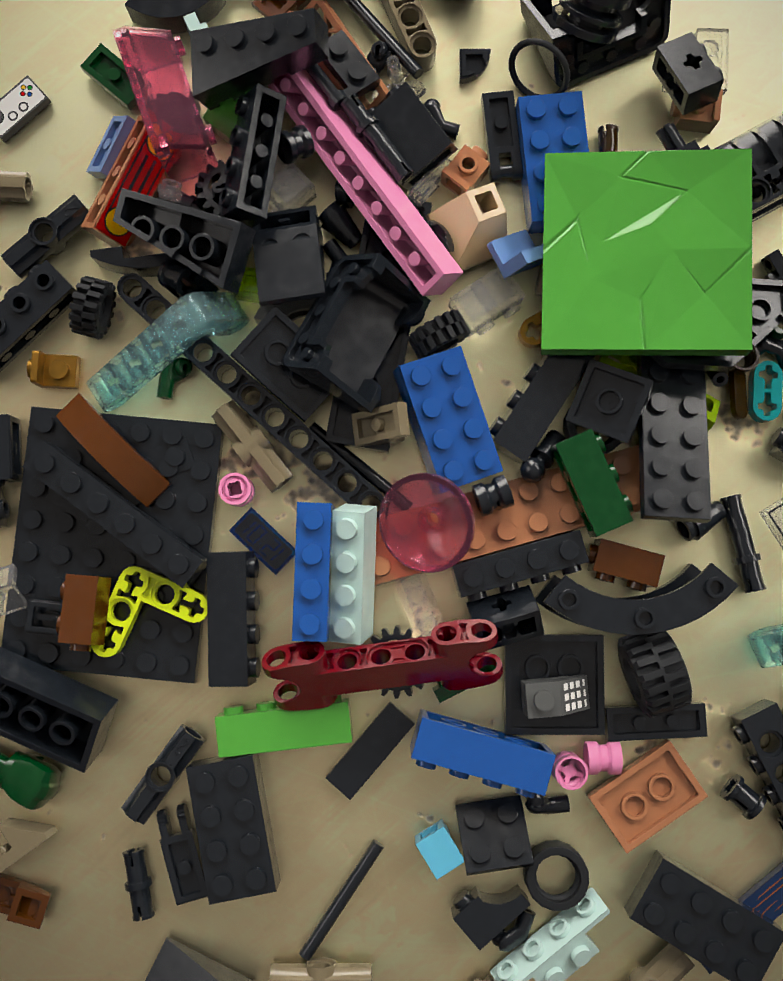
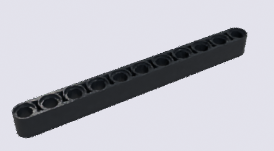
M134 273L125 274L120 278L117 284V291L120 297L347 504L362 505L366 498L375 497L381 503V508L377 512V519L383 516L386 510L385 498L375 487L146 280ZM142 286L138 296L129 297V292L133 287ZM157 307H165V313L161 318L152 319V313ZM189 328V334L185 339L175 340L177 330ZM203 349H212L213 354L208 361L200 362L198 360L199 353ZM230 369L235 370L237 373L235 380L231 383H223L221 380L223 373ZM253 390L260 392V399L256 404H245V396L248 392ZM273 412L284 414L283 423L277 427H272L268 424V418ZM298 433H304L308 435L307 445L300 449L294 448L291 443L293 436ZM322 454L331 456L333 460L331 467L327 470H319L315 467V460ZM349 475L356 479L357 484L353 491L343 492L339 489L338 485L342 477Z

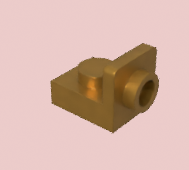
M33 350L32 359H29L27 363V375L30 378V382L40 388L79 389L81 358L74 355L44 354L41 351Z

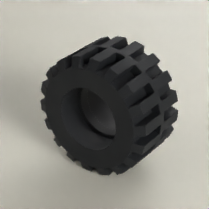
M667 631L626 635L618 639V657L625 680L634 700L645 715L649 718H654L691 704L692 687L689 674L679 649Z

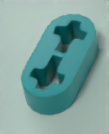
M763 361L751 369L749 373L748 414L754 421L759 423L769 422L777 418L782 409L783 373L780 366L773 361ZM765 369L768 375H772V379L766 382V389L765 379L759 377V373L765 371ZM764 399L766 406H771V411L765 413V415L762 409H758V404L763 403Z

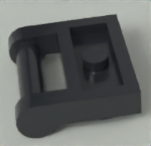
M343 30L328 38L329 59L324 60L323 63L344 90H338L318 64L304 69L327 96V102L333 111L341 110L340 104L349 95L351 96L353 93H356L358 98H360L380 84L378 74Z

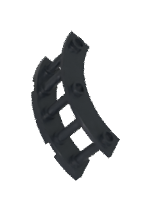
M709 563L703 571H700L693 564H687L678 575L656 588V590L624 598L604 596L577 584L566 575L562 579L553 575L535 596V600L551 613L578 625L617 634H651L678 628L699 619L726 600L739 585L713 563Z

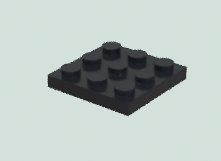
M544 634L505 645L504 733L506 735H605L604 635ZM587 675L590 709L564 716L528 719L523 714L520 680Z

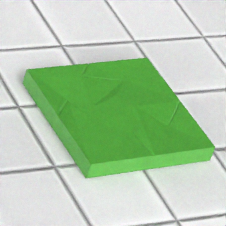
M752 149L545 153L541 355L747 356L752 351Z

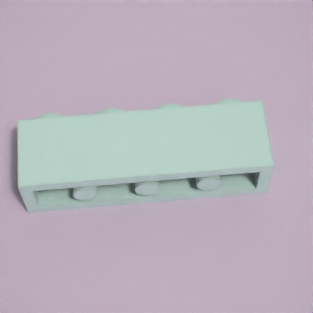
M345 503L332 510L329 641L362 645L373 634L377 506Z

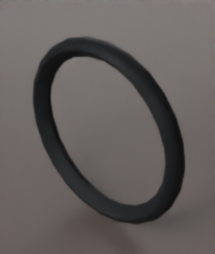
M528 38L514 46L508 61L509 72L514 84L526 96L541 95L526 88L519 80L515 70V59L518 52L530 45L542 46L550 50L559 59L563 68L564 79L562 86L555 93H565L570 82L569 64L563 53L555 45L543 39Z

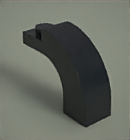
M127 0L125 7L132 22L154 32L178 34L188 32L183 16L195 12L200 24L204 22L207 24L223 9L226 0Z

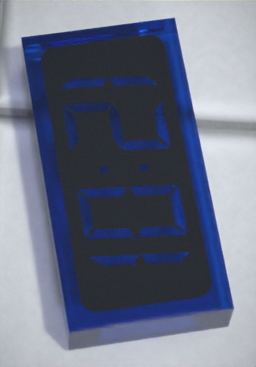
M252 507L229 530L250 551H254V555L275 575L295 557V548Z

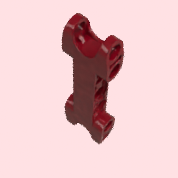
M463 619L443 622L433 628L431 636L325 650L320 642H296L275 647L269 650L262 659V667L268 677L284 680L275 687L273 696L276 705L286 711L313 710L329 707L336 701L338 695L439 681L448 690L471 689L495 683L503 674L501 659L495 654L485 652L494 647L498 642L496 626L486 619ZM481 631H487L491 633L490 636L486 638H478L474 636L476 633ZM277 659H285L278 666H270ZM486 665L496 666L491 672L480 671ZM286 692H296V695L290 699L281 698Z

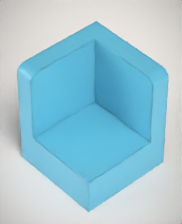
M443 819L415 835V845L436 879L441 878L464 863V857L451 838L450 831Z

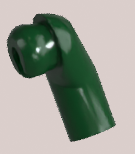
M179 357L161 368L156 397L167 400L173 399L175 384L192 372L193 365L190 360Z

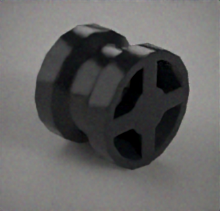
M304 125L294 126L290 132L286 130L281 131L277 155L284 164L290 165L295 163L299 157L306 159L313 155L314 142L311 133Z

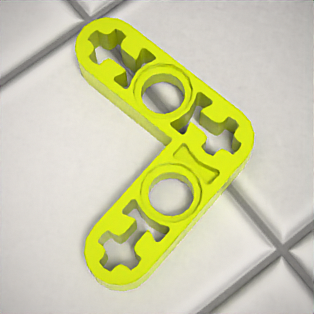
M140 566L128 567L119 576L109 598L107 622L124 629L123 631H114L111 640L116 643L115 647H109L106 650L103 649L104 645H91L94 653L101 657H111L121 652L144 602L188 622L204 621L208 618L207 596L192 588H181L171 579ZM139 572V579L143 581V585L136 586L131 596H137V600L121 596L122 591L128 593L132 587V582L128 580L129 576L137 575ZM162 585L171 586L175 593L174 599L168 604L160 602L157 597L158 589ZM182 591L187 593L183 599L188 602H196L197 599L201 600L200 606L204 608L203 613H196L192 616V609L185 605H180L179 610L175 609L181 601ZM119 602H125L130 607V616L125 621L118 620L114 616V607ZM107 622L105 636H108L113 628L112 626H107Z

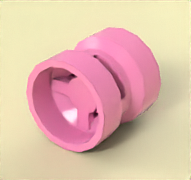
M229 473L220 480L218 486L219 495L227 504L235 507H244L253 500L255 487L252 481L243 474Z
M596 741L584 742L583 762L587 765L588 775H597L599 772H607L609 775H621L623 756L619 741L607 742L606 744H598Z
M564 750L556 754L551 772L552 776L561 787L567 790L581 788L588 779L587 765L577 754L571 751Z

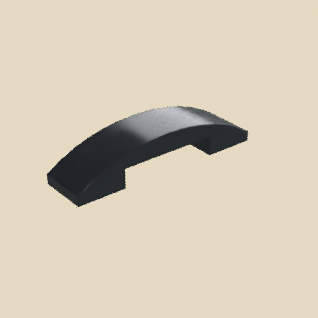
M122 246L90 250L91 258L100 267L119 274L134 273L141 277H157L158 270L164 261L169 259L176 260L165 253L130 258V255Z

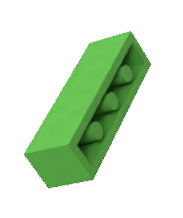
M338 695L332 705L320 709L286 711L276 706L275 701L257 703L256 709L244 710L243 705L227 706L223 708V713H219L215 717L219 758L351 743L353 741L349 698L342 699L341 695Z

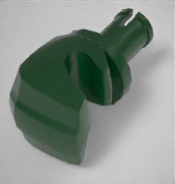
M17 751L9 757L0 752V788L17 804L30 810H36L43 807L58 793L62 772L55 765L43 761V756Z

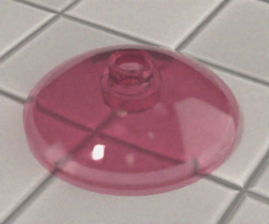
M416 473L400 479L386 492L379 509V529L387 549L400 563L410 569L426 573L446 570L458 563L466 555L473 542L475 519L471 504L463 491L443 476L433 473ZM431 513L437 515L438 523H434L431 520Z

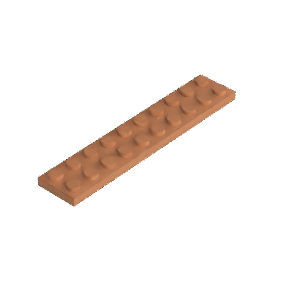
M639 445L604 454L608 465L613 464L618 472L620 482L617 485L621 494H626L632 503L634 512L630 514L640 513ZM559 467L546 470L544 477L536 483H529L522 477L507 481L513 495L514 506L506 509L498 506L492 514L484 517L477 507L472 491L381 516L377 519L375 586L586 528Z

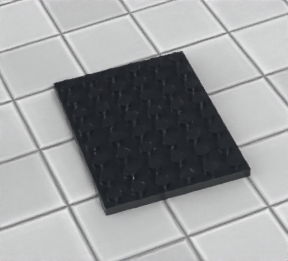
M31 406L24 464L42 440L57 445L207 559L206 553L211 552L224 439V433L217 424L101 413L103 418L138 453L164 444L177 445L182 438L187 437L195 463L191 466L190 470L177 474L179 466H171L167 464L165 458L162 459L158 466L159 472L166 477L171 485L149 507H146L121 485L64 427L56 417L62 409ZM23 469L2 648L51 670L195 684L198 676L203 621L196 623L188 622L144 602L123 649L111 657L98 656L94 653L92 647L90 652L70 650V644L58 643V636L24 632L29 599L62 602L60 589L65 581L66 574L111 578L110 596L120 574L128 567L140 566L162 576H167L26 469ZM207 566L190 587L205 595L207 594ZM139 572L137 575L129 576L128 580L132 582V587L128 593L122 591L121 596L137 600L138 597L131 596L136 586L143 585V581L139 579ZM162 585L158 589L157 597L160 602L168 604L174 599L175 593L171 586ZM182 591L181 601L175 609L179 610L180 605H185L192 609V616L196 613H203L204 608L200 606L201 600L197 599L196 602H188L183 599L187 593ZM125 602L117 603L113 610L114 616L121 621L128 619L131 612L129 605ZM36 607L35 612L61 615L62 609ZM34 619L35 626L56 628L55 621ZM107 622V626H112L113 628L111 633L105 636L103 649L115 647L116 643L111 640L115 630L123 631V627L114 626Z

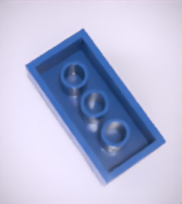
M582 91L523 96L517 99L515 109L523 168L521 185L526 229L529 234L543 233L545 153L589 152Z
M461 346L400 365L393 371L402 401L407 403L408 418L434 494L445 492L503 471Z
M424 709L419 711L410 744L411 758L416 759V765L435 770L436 765L448 768L450 775L462 779H468L469 775L482 778L483 784L493 788L501 789L502 784L515 787V793L529 798H534L535 793L543 796L546 795L556 757L552 750L544 743L516 735H506L502 731Z

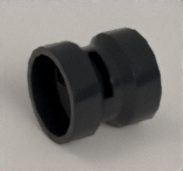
M503 474L494 477L491 484L478 483L471 487L475 502L483 517L492 514L498 506L504 509L514 506L511 489Z

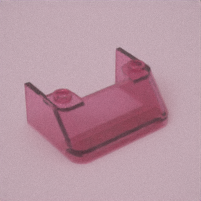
M127 25L113 29L114 38L150 142L172 184L176 185L197 178L200 172L206 173L208 164L217 168L218 161L211 146L217 144L211 124L204 126L183 67L182 56H185L186 52L180 35L173 37L171 30Z

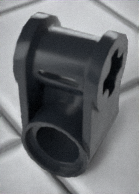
M174 259L164 261L158 270L157 277L159 283L177 297L181 304L199 316H203L220 291L211 281Z

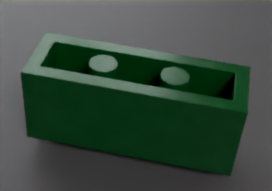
M591 428L550 447L590 537H598L634 521L630 514L634 512L632 503L626 494H621L617 485L620 482L618 472L613 464L608 465L603 452H606V447L598 433L594 434Z

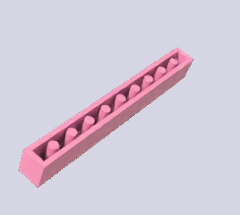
M306 70L299 71L293 75L287 73L275 78V83L268 85V87L287 96L285 106L287 113L296 125H304L309 130L317 154L422 296L443 294L464 272L364 138H359L356 134V128L342 110L333 111L327 102V96Z

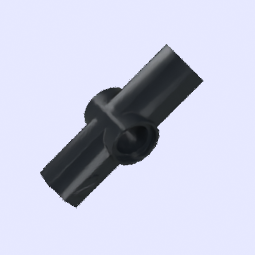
M75 194L72 195L47 217L33 220L29 226L28 233L0 256L22 279L31 268L40 264L49 255H57L66 248L67 240L82 229L81 225L89 210ZM53 231L51 239L43 242L44 235Z
M181 724L121 808L126 816L134 822H139L143 825L148 821L205 742L200 733L191 727ZM159 766L169 770L171 774L169 781H163L158 777L157 768Z

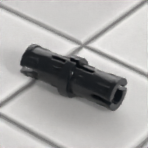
M138 847L137 851H135V848L128 849L122 853L127 874L125 890L130 893L132 918L136 922L140 921L141 916L143 921L155 915L150 893L152 878L147 874L144 847Z

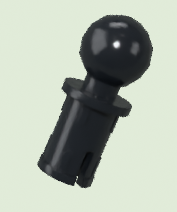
M556 430L548 431L540 445L535 447L530 458L526 462H522L520 474L525 481L536 483L544 477L546 473L545 468H550L554 463V456L550 447L566 440L563 434Z

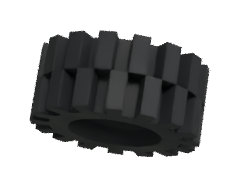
M89 276L80 279V283L76 285L77 291H73L72 294L74 298L73 303H70L69 307L72 309L69 313V319L71 320L69 327L72 328V332L96 339H102L103 335L107 334V327L110 328V320L114 317L113 308L116 307V302L114 301L116 298V292H114L116 288L112 282Z
M453 309L450 312H444L441 316L434 317L433 320L427 321L423 326L416 328V331L412 332L407 337V340L417 358L421 359L458 345L457 343L465 340L471 332L458 309Z

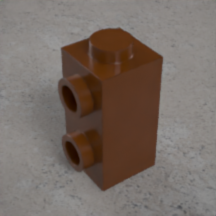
M602 538L595 539L594 544L590 543L586 551L589 559L587 570L596 573L595 579L614 583L615 578L627 581L626 587L646 592L647 587H658L665 555Z
M66 574L65 581L60 589L62 600L61 615L56 622L58 643L70 644V650L87 652L91 651V645H104L111 578Z

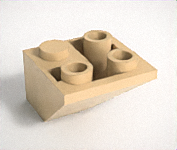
M494 182L467 191L426 216L427 220H434L442 224L451 235L454 252L449 253L462 271L493 260L487 244L492 240L507 236V211Z

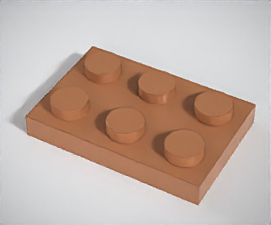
M665 739L622 769L621 775L612 776L589 792L587 797L623 850L628 854L706 799L708 795L670 740Z

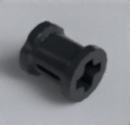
M738 774L727 781L720 793L724 800H730L741 809L742 815L747 820L756 817L767 802V797L763 793H756L744 783V778Z

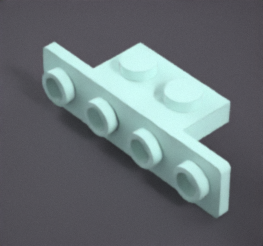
M592 887L587 889L586 895L578 905L559 912L524 943L490 970L494 981H529L531 978L535 981H565L581 966L586 965L599 952L595 943L586 933L610 913V910Z

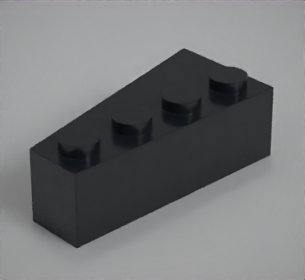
M315 8L190 31L193 97L210 111L220 107V103L230 98L236 100L241 95H245V92L252 89L257 83L268 86L275 83V78L289 73L293 75L329 59L328 25Z
M121 188L113 218L114 222L188 266V268L204 276L220 288L238 295L256 230L239 221Z

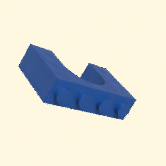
M297 502L292 641L327 642L329 640L332 510L336 509L332 503Z

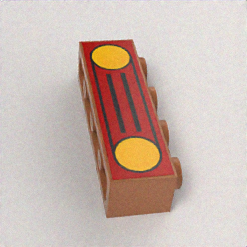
M153 114L139 115L89 209L81 228L111 247L122 246L126 249L134 241L136 235L113 221L121 188L153 197L155 191L159 190L166 180L165 172L169 164L178 157L180 153L179 145L183 137Z

